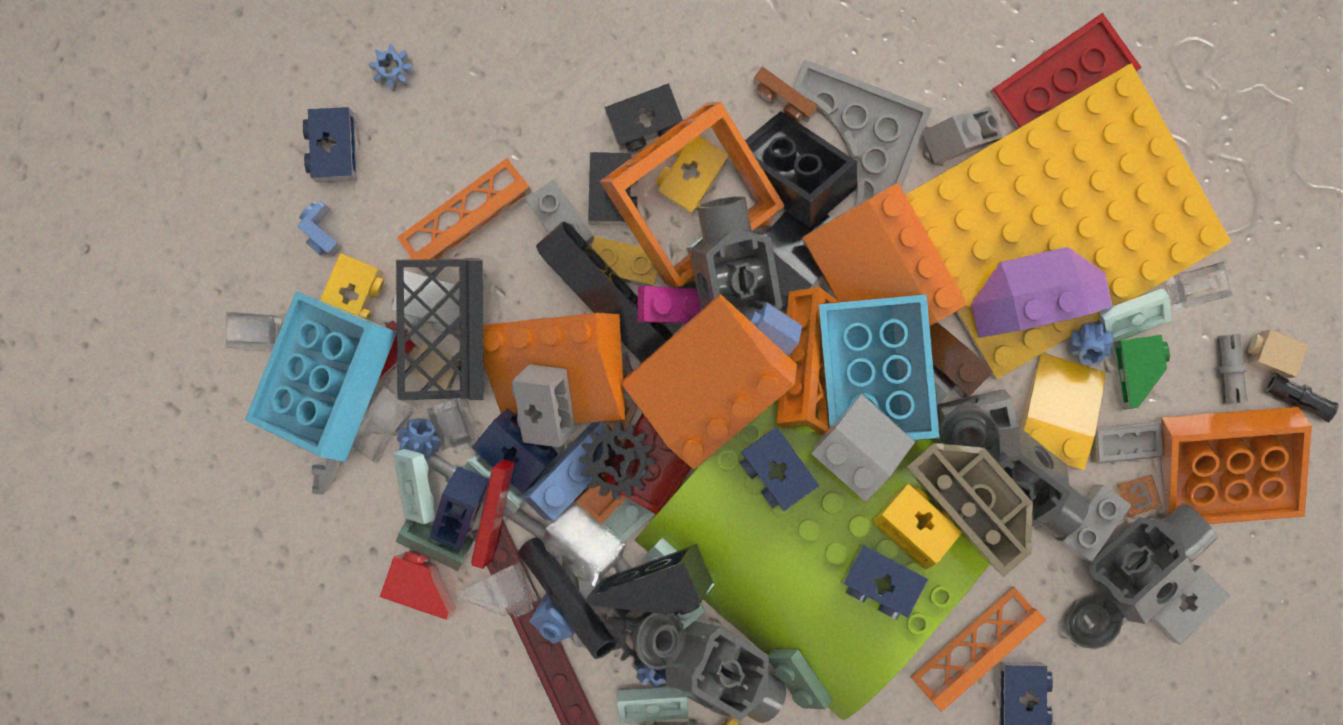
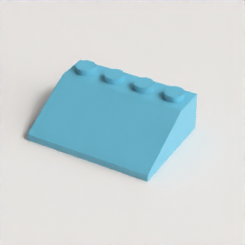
M296 291L245 420L319 457L346 462L397 332Z
M927 294L819 304L830 427L862 393L913 440L939 438Z

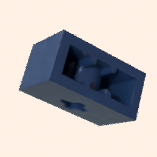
M349 107L307 109L308 119H303V136L305 140H309V153L304 154L306 174H310V177L315 182L357 180L354 112ZM328 138H331L336 143V145L330 147V153L322 147V145L328 144Z
M507 408L492 421L471 448L492 467L503 459L514 462L510 483L523 494L558 456V453L551 446L524 443L521 428L517 422L518 415Z
M774 427L740 452L744 459L739 463L751 479L758 476L766 487L760 492L772 509L779 506L782 511H785L819 486L778 427ZM772 461L776 465L782 463L785 465L786 468L782 471L785 478L779 480L777 477L771 479L768 477L767 474L771 471L768 464Z
M457 466L442 493L429 538L461 551L476 522L489 479Z
M860 544L840 582L848 586L846 594L863 603L867 597L879 602L880 605L877 610L897 620L899 614L909 618L928 579ZM887 574L886 581L892 585L889 590L881 589L877 593L878 586L873 583L875 578L883 579Z
M1000 662L999 725H1052L1053 713L1052 707L1047 706V692H1052L1053 676L1051 671H1047L1045 664L1041 662ZM1026 690L1034 696L1033 700L1027 702V707L1019 701L1020 697L1026 696Z

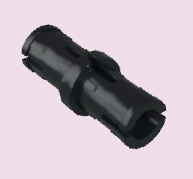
M1274 373L1267 383L1266 393L1292 404L1291 407H1299L1300 410L1321 418L1327 423L1334 418L1338 411L1339 405L1337 402H1333L1313 392L1312 387L1306 384L1301 386L1278 373Z

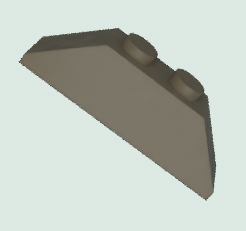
M934 443L907 466L928 497L941 511H944L953 520L956 527L962 531L963 537L1003 577L1031 554L1033 502L985 448Z

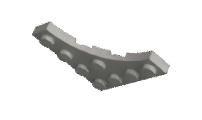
M804 59L793 89L816 104L817 108L829 118L842 135L851 157L857 161L855 206L896 183H899L902 188L932 108Z

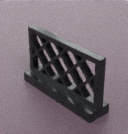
M480 258L396 260L397 399L468 398L469 400H484L483 260ZM404 267H419L428 276L414 292L404 283ZM424 267H437V268H436L435 271L431 274V273L428 272ZM445 267H459V281L448 291L435 277ZM431 281L446 293L432 309L418 296ZM404 288L411 294L405 301ZM458 289L459 301L453 296ZM414 298L429 311L415 326L404 317V308ZM449 298L459 306V316L450 325L435 313ZM432 315L446 328L433 343L418 331ZM404 323L411 329L405 336ZM459 323L460 336L453 330ZM416 333L429 347L414 361L405 353V343ZM449 333L460 341V350L450 360L436 348ZM432 350L446 362L433 378L419 366ZM405 358L411 363V365L406 370ZM459 358L460 370L454 365ZM451 367L460 376V390L445 391L436 381ZM415 368L429 380L420 391L405 392V378ZM434 385L439 391L428 390Z

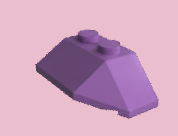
M1069 247L999 262L978 295L971 302L978 338L1021 331L1089 315L1113 307L1106 274Z

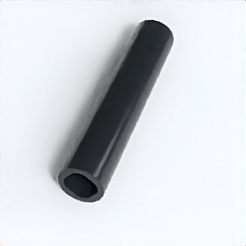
M537 537L525 542L519 549L518 554L592 657L599 659L609 654L616 646V640L546 544Z

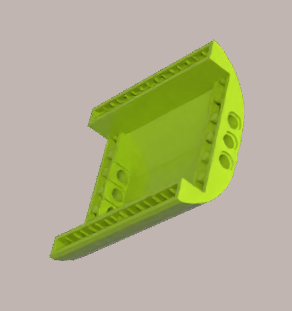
M777 399L701 463L634 540L647 552L661 538L666 540L677 551L697 544L714 584L703 600L764 653L769 655L774 648L799 649L833 699L828 708L840 719L845 720L865 706L900 672L963 599L990 564L961 534L939 562L925 570L872 523L895 493L907 484L925 492L907 466L932 444H942L937 438L914 440L915 443L892 475L865 502L812 455L813 445L822 435L807 426L783 428L776 424L779 401ZM816 407V413H815V418H816V419H818V410H817V407ZM774 427H778L819 484L816 489L785 511H782L779 506L772 509L760 492L766 487L758 476L751 479L739 463L744 459L740 452ZM772 461L768 464L771 468V471L767 474L770 479L773 477H777L779 480L785 478L782 474L783 469L786 468L783 463L776 465ZM929 498V502H930L938 511H941V510L935 505V503ZM918 519L916 527L921 530L919 527L922 522ZM860 544L928 579L909 618L899 614L896 620L877 610L880 605L879 602L867 597L863 603L845 593L848 586L840 581ZM887 574L883 579L875 578L873 583L878 586L877 593L881 589L889 590L892 585L886 581Z

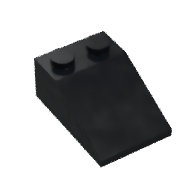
M782 111L778 112L745 140L785 205L783 207L784 210L810 228L857 189V161Z
M785 211L764 234V236L771 238L783 305L781 309L786 314L789 291L808 289L821 276L820 270L801 237L831 221L833 218L828 214L810 228Z
M695 544L602 578L586 600L591 606L667 615L679 611L681 615H684L700 607L699 603L706 597V593L713 581L698 545Z

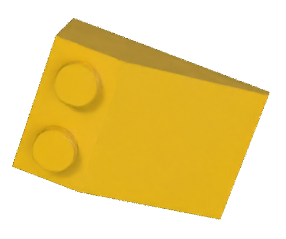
M1046 353L1040 354L1018 427L1066 463L1067 468L1085 470L1095 437L1106 372Z

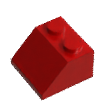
M414 550L405 551L402 554L393 556L379 597L444 620L454 615L456 607L436 565L427 562L429 557Z

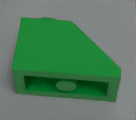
M1162 335L1113 342L1123 410L1138 408L1167 370L1166 362L1170 361V350L1167 342H1163Z

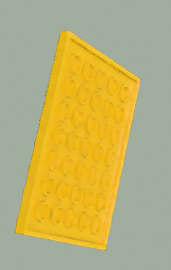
M1132 63L905 194L967 303L966 306L955 312L983 361L993 371L991 375L996 380L1069 338L1072 331L1079 332L1081 325L1089 322L1094 323L1100 319L1098 311L1089 315L1021 331L978 338L971 302L978 295L999 262L1069 247L1106 274L1112 306H1116L1139 297L1231 243L1229 236Z

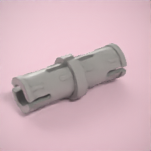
M1241 334L1218 336L1222 358V367H1219V372L1224 377L1225 404L1248 402L1244 372L1247 371V364H1243Z

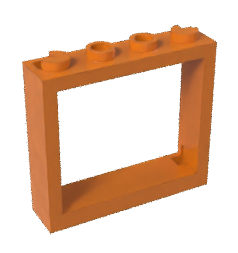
M722 102L705 103L599 181L666 285L682 287L689 281H695L691 254L673 266L625 190L709 127L714 131L757 201L756 204L748 209L751 230L753 231L758 226L763 227L771 223V218L775 216V213L785 206Z

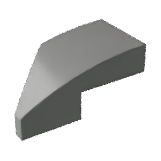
M326 458V465H312V475H314L313 494H324L333 481L341 461Z

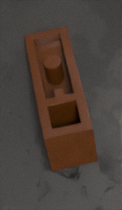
M938 322L929 326L933 367L954 386L953 389L962 398L970 397L993 371Z

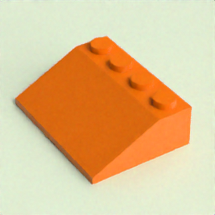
M899 183L885 188L801 237L826 283L839 302L927 294L929 326L967 305Z
M719 294L622 381V385L666 445L691 468L695 469L794 386L797 364Z
M590 313L483 325V364L500 413L508 408L518 415L516 399L512 393V381L531 364L567 370L575 423L625 420L619 314Z
M1299 407L1161 417L1164 450L1161 464L1166 518L1182 503H1186L1196 510L1208 524L1305 517L1312 425Z

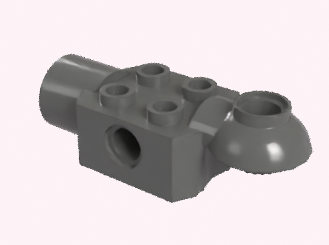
M726 197L697 205L702 239L690 249L701 310L719 294L746 318L753 311L759 313L766 303L780 310L783 305L771 238L752 232L746 197Z
M970 403L957 406L942 421L939 435L943 444L985 448L1033 502L1032 526L1041 524L1057 537H1066L1081 526L1087 516L1089 503L1083 495L1069 485L1067 464L1023 429L1014 427L1000 430L988 412Z
M1182 503L1162 522L1142 517L1133 522L1104 548L1092 562L1088 563L1090 575L1100 595L1082 600L1070 611L1066 627L1071 640L1083 648H1104L1114 642L1120 634L1122 626L1127 621L1146 624L1197 578L1193 561L1218 539L1215 531L1207 521L1191 506ZM1102 623L1098 628L1092 629L1096 624Z
M651 613L637 624L633 631L632 641L639 659L649 668L656 670L666 668V686L712 712L738 720L748 716L756 722L764 723L773 719L781 710L786 698V686L783 681L769 672V655L724 628L694 621L684 629L680 619L674 613L668 615Z

